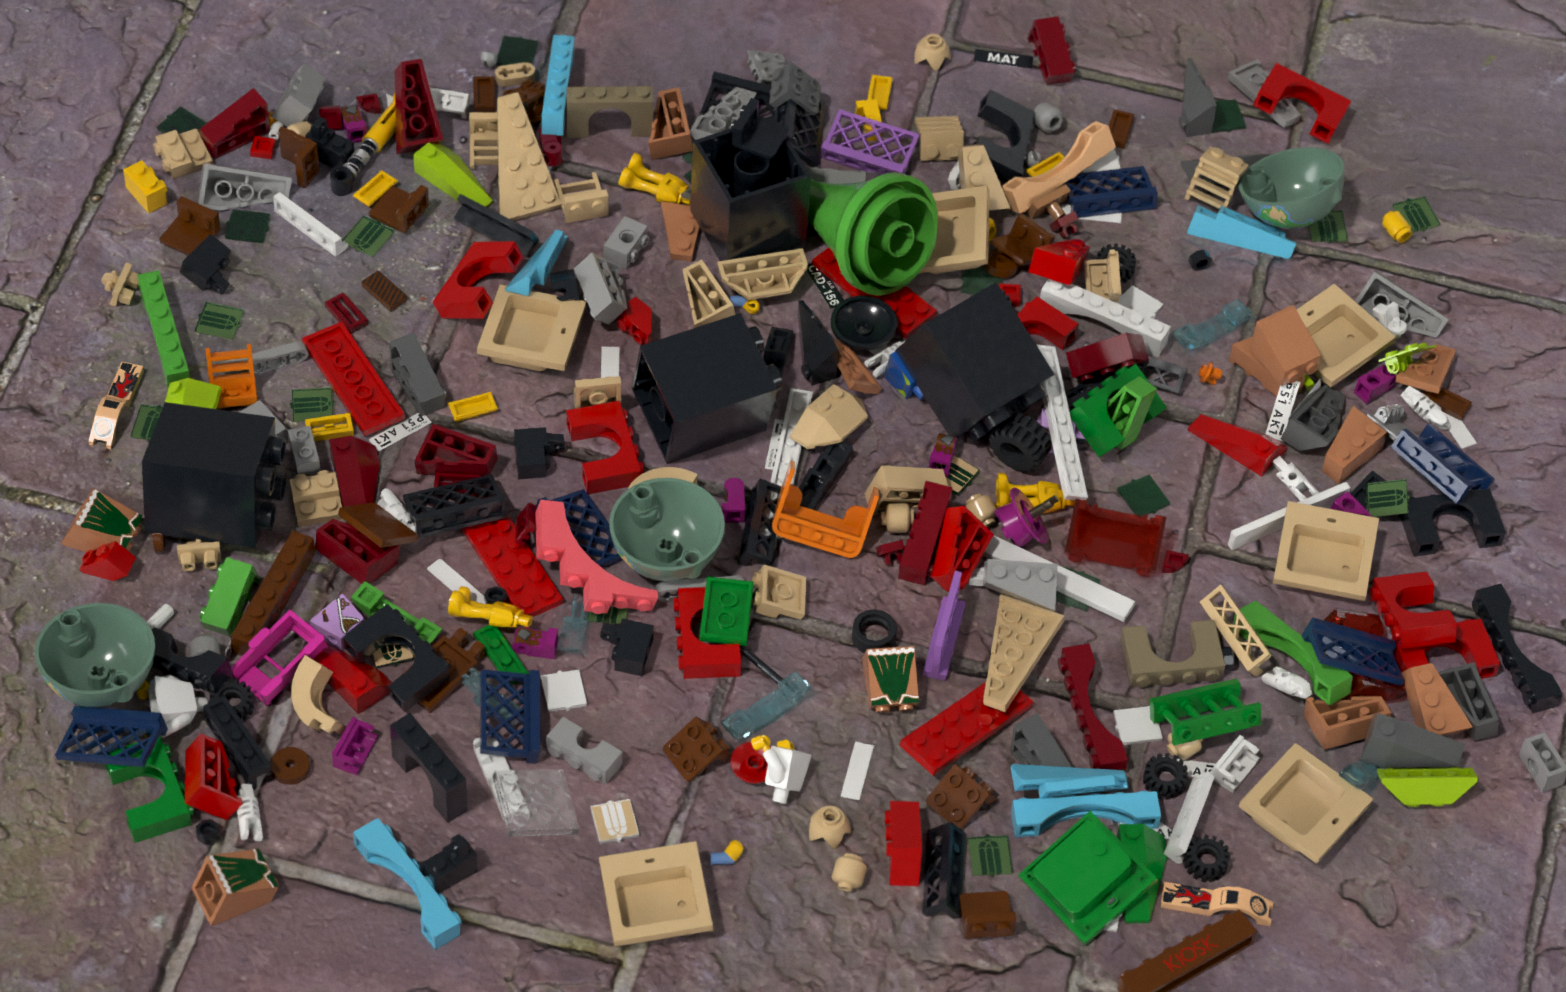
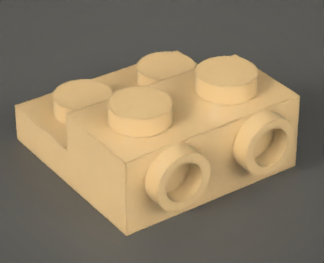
M197 128L181 134L173 130L155 136L156 143H153L157 156L161 155L163 169L165 172H169L172 179L202 170L203 162L213 164V160Z
M620 376L575 380V409L620 401L621 404Z
M322 470L317 475L307 476L305 474H298L294 479H289L298 527L324 523L331 519L343 520L338 515L339 508L342 505L335 472L330 473L327 470Z
M763 565L758 572L754 573L752 581L754 582L753 586H756L752 594L751 605H755V613L776 618L779 614L799 620L804 617L806 598L805 576Z

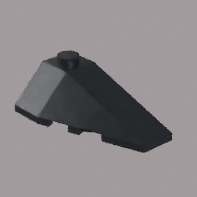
M803 300L798 301V325L802 356L801 371L803 377L808 378L811 386L836 379L839 350L827 330L822 331V323L819 320L815 321L813 312Z

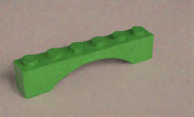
M157 270L138 274L137 278L140 296L152 327L168 389L170 383L190 378L160 271Z
M1256 600L1240 609L1265 645L1285 652L1303 666L1312 682L1313 693L1328 705L1351 694L1353 676L1346 670L1319 663L1312 644L1304 641L1303 637L1285 624L1283 620L1276 617ZM1235 613V616H1234V625H1235V623H1236V618H1237L1236 613ZM1240 629L1239 634L1248 640V630Z

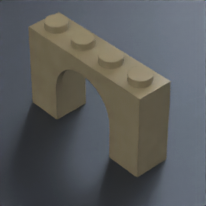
M653 86L567 87V138H588L590 117L595 112L607 108L619 109L629 115L631 118V137H651Z
M1215 621L1191 622L1188 636L1193 655L1181 662H1168L1154 654L1149 644L1146 626L1122 627L1120 645L1130 687L1143 688L1150 685L1166 686L1173 683L1189 684L1197 681L1212 682L1222 679L1225 662Z

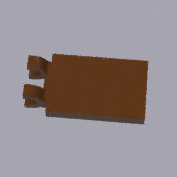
M461 627L450 639L444 635L432 646L438 658L443 657L449 665V679L417 703L429 713L479 667L478 661L486 656V653L483 651L485 645L478 640L468 651L462 648L469 640L466 638L467 632Z

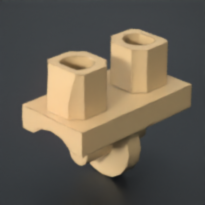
M126 262L119 277L117 271L103 275L101 281L105 285L104 289L106 291L113 289V297L109 305L116 307L118 302L130 305L135 291L125 288V285L135 289L138 288V273L131 271L132 264Z
M196 539L195 542L177 545L179 564L182 565L184 572L193 571L195 563L204 562L205 568L208 570L217 569L218 562L222 561L220 542Z

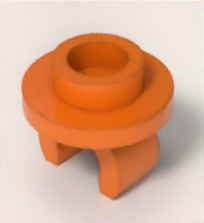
M1208 362L1207 365L1203 364L1198 372V376H1200L1199 381L1202 383L1207 381L1209 384L1215 385L1217 379L1221 378L1223 371L1219 368H1213L1212 362Z

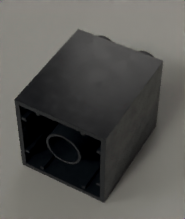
M774 115L766 117V119L777 122ZM730 129L693 140L690 211L720 261L795 250L806 246L811 175L787 137L773 159H768L732 146L733 133L730 132Z
M997 283L990 285L926 322L895 350L948 435L955 436L958 439L968 434L973 443L994 431L996 426L1012 417L1011 413L1023 414L1031 408L1030 406L1047 396L1042 384L1055 375Z
M741 313L640 346L631 389L666 464L764 432L767 429L771 412L777 409L776 393L783 388L780 372L774 364L766 366L760 354L764 352L762 335L756 326L747 327Z
M165 402L142 459L145 533H161L166 536L255 548L261 530L272 531L276 504L271 503V501H282L286 489V474L276 472V465L281 466L284 461L286 439L275 437V417Z

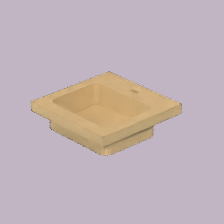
M987 185L932 193L938 212L937 238L928 262L919 273H945L978 268L981 265L988 264L990 190Z
M1335 284L1297 309L1321 354L1319 367L1313 375L1330 387L1387 349L1396 340V337Z
M500 285L481 335L477 354L490 356V359L495 363L535 371H544L547 368L565 371L586 310V301L575 299L560 301L557 300L556 295L531 291L529 296L505 291L506 286Z
M1288 501L1273 584L1365 601L1379 518Z
M1295 743L1240 801L1238 807L1248 813L1255 823L1294 851H1300L1317 864L1372 804L1373 798Z
M696 841L599 857L614 947L713 931Z

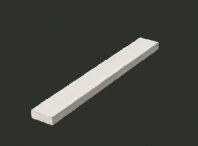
M1037 345L1055 374L1042 384L1047 393V396L1043 398L1063 497L1065 500L1085 502L1088 495L1056 347Z
M790 389L771 483L782 486L791 460L795 462V472L791 484L794 485L802 445L792 440L790 435L806 407L811 404L812 391ZM768 491L771 501L777 498L778 493ZM769 507L765 508L764 514L768 519L773 517ZM765 525L760 528L763 535H770Z
M997 536L992 537L982 555L988 559L1052 563ZM1057 565L1056 591L1122 622L1126 620L1135 605L1134 600Z

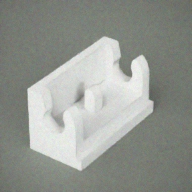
M430 88L435 110L461 114L463 119H467V111L470 109L469 94Z
M1239 735L1215 764L1212 775L1215 776L1213 781L1234 793L1259 762L1260 758L1255 755L1259 749Z

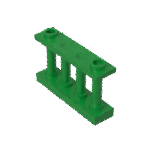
M1235 678L1150 698V720L1153 723L1168 721L1172 725V744L1175 746L1261 725V703L1245 705L1241 701V682ZM1233 705L1235 707L1227 710L1222 709V707ZM1209 710H1211V711L1213 712V713H1211V714H1206V715H1201V714H1200L1201 712H1205V711H1209ZM1188 715L1191 717V718H1189V719H1185V720H1181V721L1178 719V718H1180V717H1184V716H1188Z

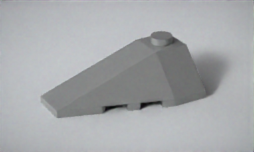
M203 162L198 204L209 209L221 211L274 202L273 196L279 192L289 199L292 178Z
M806 167L811 175V180L826 183L863 182L879 176V172Z
M1374 270L1355 300L1358 305L1377 321L1379 319L1373 316V308L1380 303L1388 306L1395 302L1398 304L1399 318L1406 323L1407 330L1437 338L1449 320L1377 270Z

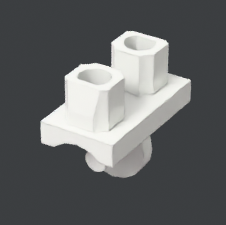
M1392 302L1388 306L1380 303L1373 308V316L1378 318V322L1396 338H1400L1401 334L1406 332L1407 325L1399 318L1397 303Z

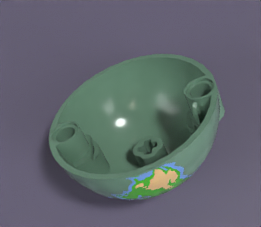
M1303 147L1280 151L1251 165L1239 180V190L1249 209L1265 223L1287 229L1305 227L1323 219L1337 202L1342 199L1345 181L1344 163L1338 154L1323 148Z
M656 478L632 486L616 501L609 520L611 538L622 560L636 573L659 581H676L683 578L694 579L699 577L702 569L706 567L719 550L725 528L724 515L716 499L702 487L676 478Z
M110 603L84 604L58 614L42 629L35 645V660L46 684L59 697L79 706L96 708L110 706L115 702L129 701L146 680L153 665L155 654V639L148 623L134 611Z

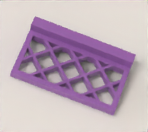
M839 109L828 137L822 144L821 157L822 159L857 170L879 172V176L894 172L905 174L920 134ZM841 118L851 120L852 125L842 128L840 125ZM869 125L873 131L862 135L858 127ZM855 129L859 136L848 140L845 133ZM888 131L891 132L893 137L882 141L879 133ZM839 135H842L845 140L844 143L839 145L831 143L832 139ZM875 135L879 143L868 146L865 139ZM904 137L913 139L912 143L905 147H902L899 139ZM862 141L865 149L860 151L853 150L851 145ZM895 141L899 149L889 153L885 145ZM882 147L885 155L881 157L873 156L871 151ZM902 153L905 158L903 164L893 162L891 157Z
M954 572L948 597L943 596L923 669V676L946 681L966 601L958 600L962 572Z

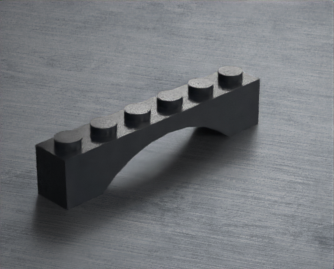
M1502 583L1476 590L1472 601L1473 611L1481 618L1486 631L1492 639L1494 649L1500 653L1504 667L1509 670L1514 685L1522 693L1525 705L1529 706L1533 714L1558 707L1563 693L1552 674L1532 663L1521 652L1512 637L1508 622L1511 599Z

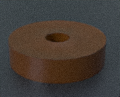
M996 249L988 251V264L983 265L986 272L999 278H1007L1016 274L1018 264L1014 263L1011 257L1000 253Z
M286 747L280 749L271 759V773L275 780L282 784H298L310 772L309 757L299 748Z

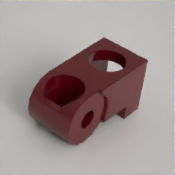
M539 128V145L546 165H560L562 163L561 136L542 134V128Z

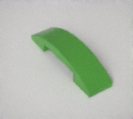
M366 581L351 596V600L369 617L386 604L393 610L396 608L402 614L403 621L408 626L411 624L415 627L423 642L426 640L432 644L442 632V628L422 617L419 620L386 600L382 591Z

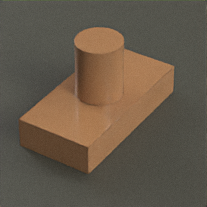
M1065 184L1032 202L1027 214L1033 219L1048 211L1056 221L1066 215L1059 204L1066 201L1071 190Z

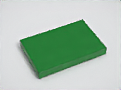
M707 577L700 641L747 646L753 581Z

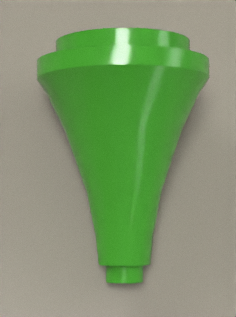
M896 172L883 174L863 182L844 184L811 180L808 225L820 235L832 250L842 275L850 285L871 295H887L906 286L924 268L936 243L938 212L935 199L923 182L907 174Z

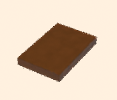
M376 502L339 508L338 515L380 548L417 542V533Z

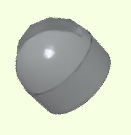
M481 52V63L483 66L493 67L497 63L498 54Z
M1035 150L1028 152L1024 162L1025 166L1031 168L1042 161L1041 154Z

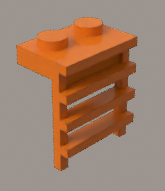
M247 344V349L214 353H210V348H205L209 383L222 388L217 408L250 406L257 402L251 344ZM248 358V361L212 364L213 361ZM249 369V372L213 376V373Z

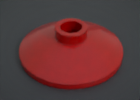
M751 741L738 746L731 756V768L734 774L745 782H765L768 763L762 755L764 753L763 749L755 750Z

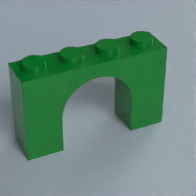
M1136 364L1130 368H1127L1125 365L1115 372L1116 378L1110 376L1101 383L1103 386L1101 389L1096 386L1087 393L1089 398L1085 400L1084 397H1081L1072 404L1074 409L1069 411L1072 421L1098 457H1101L1125 440L1108 415V397H1113L1124 385L1139 376L1149 382ZM1157 393L1154 395L1143 424L1167 408Z
M160 736L145 767L105 764L112 785L145 776L156 778L165 785L164 792L155 801L125 811L127 825L134 843L190 826V815L194 814L192 806L185 804L183 782L177 781L176 777L179 774L175 762L170 763L169 757H171L169 746L167 743H162ZM137 742L124 746L125 750L134 746ZM121 748L108 753V756L119 754L122 752ZM143 750L137 751L130 755V757L140 758Z

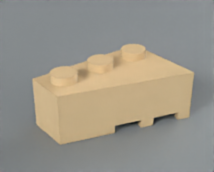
M881 466L865 492L867 505L873 487H877L879 499L873 515H877L879 510H885L887 505L892 503H907L912 508L917 509L920 498H923L925 481L948 486L943 469Z

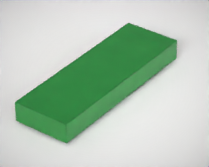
M487 625L473 632L475 640L485 645L483 651L496 671L529 674L497 626ZM511 681L509 684L512 686L521 681Z

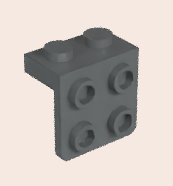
M790 61L782 68L776 69L772 75L769 104L776 109L791 99L806 111L815 115L819 109L821 85L815 78H812Z

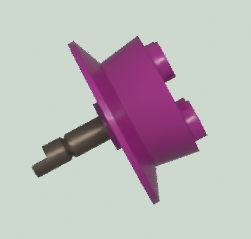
M1015 487L1010 490L1012 502L994 510L997 518L1004 525L1001 528L1004 536L1008 540L1012 538L1015 545L1020 548L1024 547L1033 538L1041 544L1048 543V534L1039 515L1052 508L1059 501L1058 498L1054 495L1034 507L1023 492Z

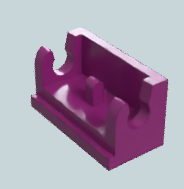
M352 717L332 752L333 767L358 775L378 739V735L373 733L375 727L358 720L356 717Z

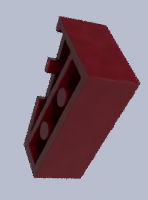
M1059 16L1034 20L1027 37L1028 42H1033L1035 50H1033L1034 56H1039L1041 63L1039 68L1046 85L1069 82L1076 72L1075 62L1071 61L1069 55L1071 52L1070 44L1066 42L1064 37L1065 27L1063 23H1060Z
M252 88L200 128V136L210 155L217 159L252 142L255 136L262 137L270 132L268 103L255 88Z
M1127 332L1066 352L1072 378L1081 379V382L1092 380L1095 375L1113 373L1114 370L1121 369L1125 365L1128 368L1134 364L1149 361L1143 336Z
M432 424L414 463L417 474L435 475V472L485 476L491 474L498 460L496 445Z
M331 519L316 530L315 550L361 584L364 581L369 584L398 564L400 545L380 548L353 526L336 519Z

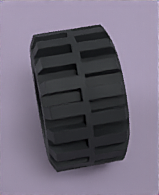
M1011 413L1012 417L998 425L990 435V448L993 450L994 455L1009 468L1011 467L1022 473L1033 472L1051 450V437L1046 432V429L1031 417L1021 413Z

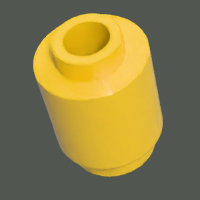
M1390 211L1384 215L1382 226L1394 241L1397 240L1399 243H1403L1412 236L1411 226L1399 211Z

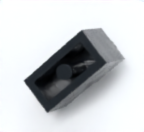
M322 117L317 118V121L310 127V131L305 135V138L312 139L317 143L318 161L331 168L348 163V158L354 153V142L336 134L335 130L328 127L327 120Z
M210 234L182 261L179 273L204 291L206 288H212L222 295L227 290L229 283L222 277L223 274L220 272V269L224 270L229 264L231 249Z
M546 427L514 429L518 480L546 478V468H550L548 453L565 449L564 434L547 433Z
M623 618L620 624L603 623L600 638L616 645L611 656V660L615 661L614 671L642 676L654 640V625Z
M460 834L452 837L450 844L442 848L443 851L422 862V875L430 878L437 894L477 872V853L464 836L462 837Z

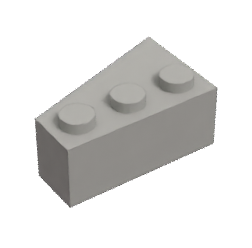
M591 253L574 268L577 276L576 280L583 290V297L590 307L591 316L595 320L610 324L627 309L625 291L621 290L620 287L623 284V278L619 277L618 274L621 271L620 265Z

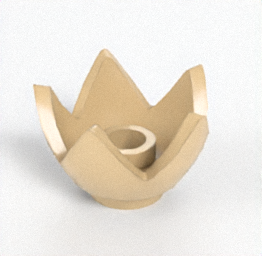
M937 34L923 37L916 45L915 64L927 59L933 70L937 71L945 57L951 60V52L947 42Z
M835 806L821 807L810 818V841L823 837L833 849H836L844 833H851L848 817L841 809Z

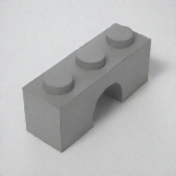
M562 717L546 736V750L552 756L559 757L568 762L572 768L580 769L587 773L591 779L606 785L622 765V751L604 740L593 749L580 747L579 745L583 742V728Z

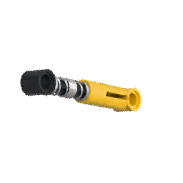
M395 93L393 95V102L362 138L363 144L359 145L358 149L348 158V163H345L343 166H336L331 170L330 181L333 194L337 196L350 194L352 183L357 173L360 172V168L364 167L370 160V155L378 153L396 132Z

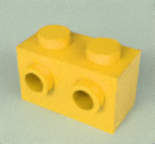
M141 160L123 169L125 187L148 214L167 205L166 184L163 180H159L156 177L152 167H148Z

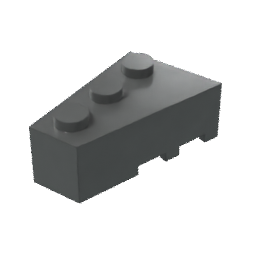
M1474 662L1438 672L1473 726L1466 730L1470 737L1477 741L1497 735L1499 719Z

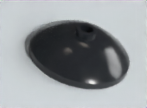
M854 296L843 300L834 308L830 324L835 337L846 346L859 350H871L882 347L891 341L897 330V317L893 309L886 302L878 298Z

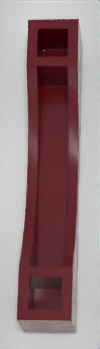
M1090 643L1062 648L1061 657L1058 658V668L1060 672H1064V686L1066 691H1070L1071 708L1077 712V726L1084 734V748L1089 749L1090 752L1089 762L1091 769L1123 770L1126 773L1128 758L1122 740L1114 736L1101 724L1090 705L1088 685L1093 677L1096 664Z

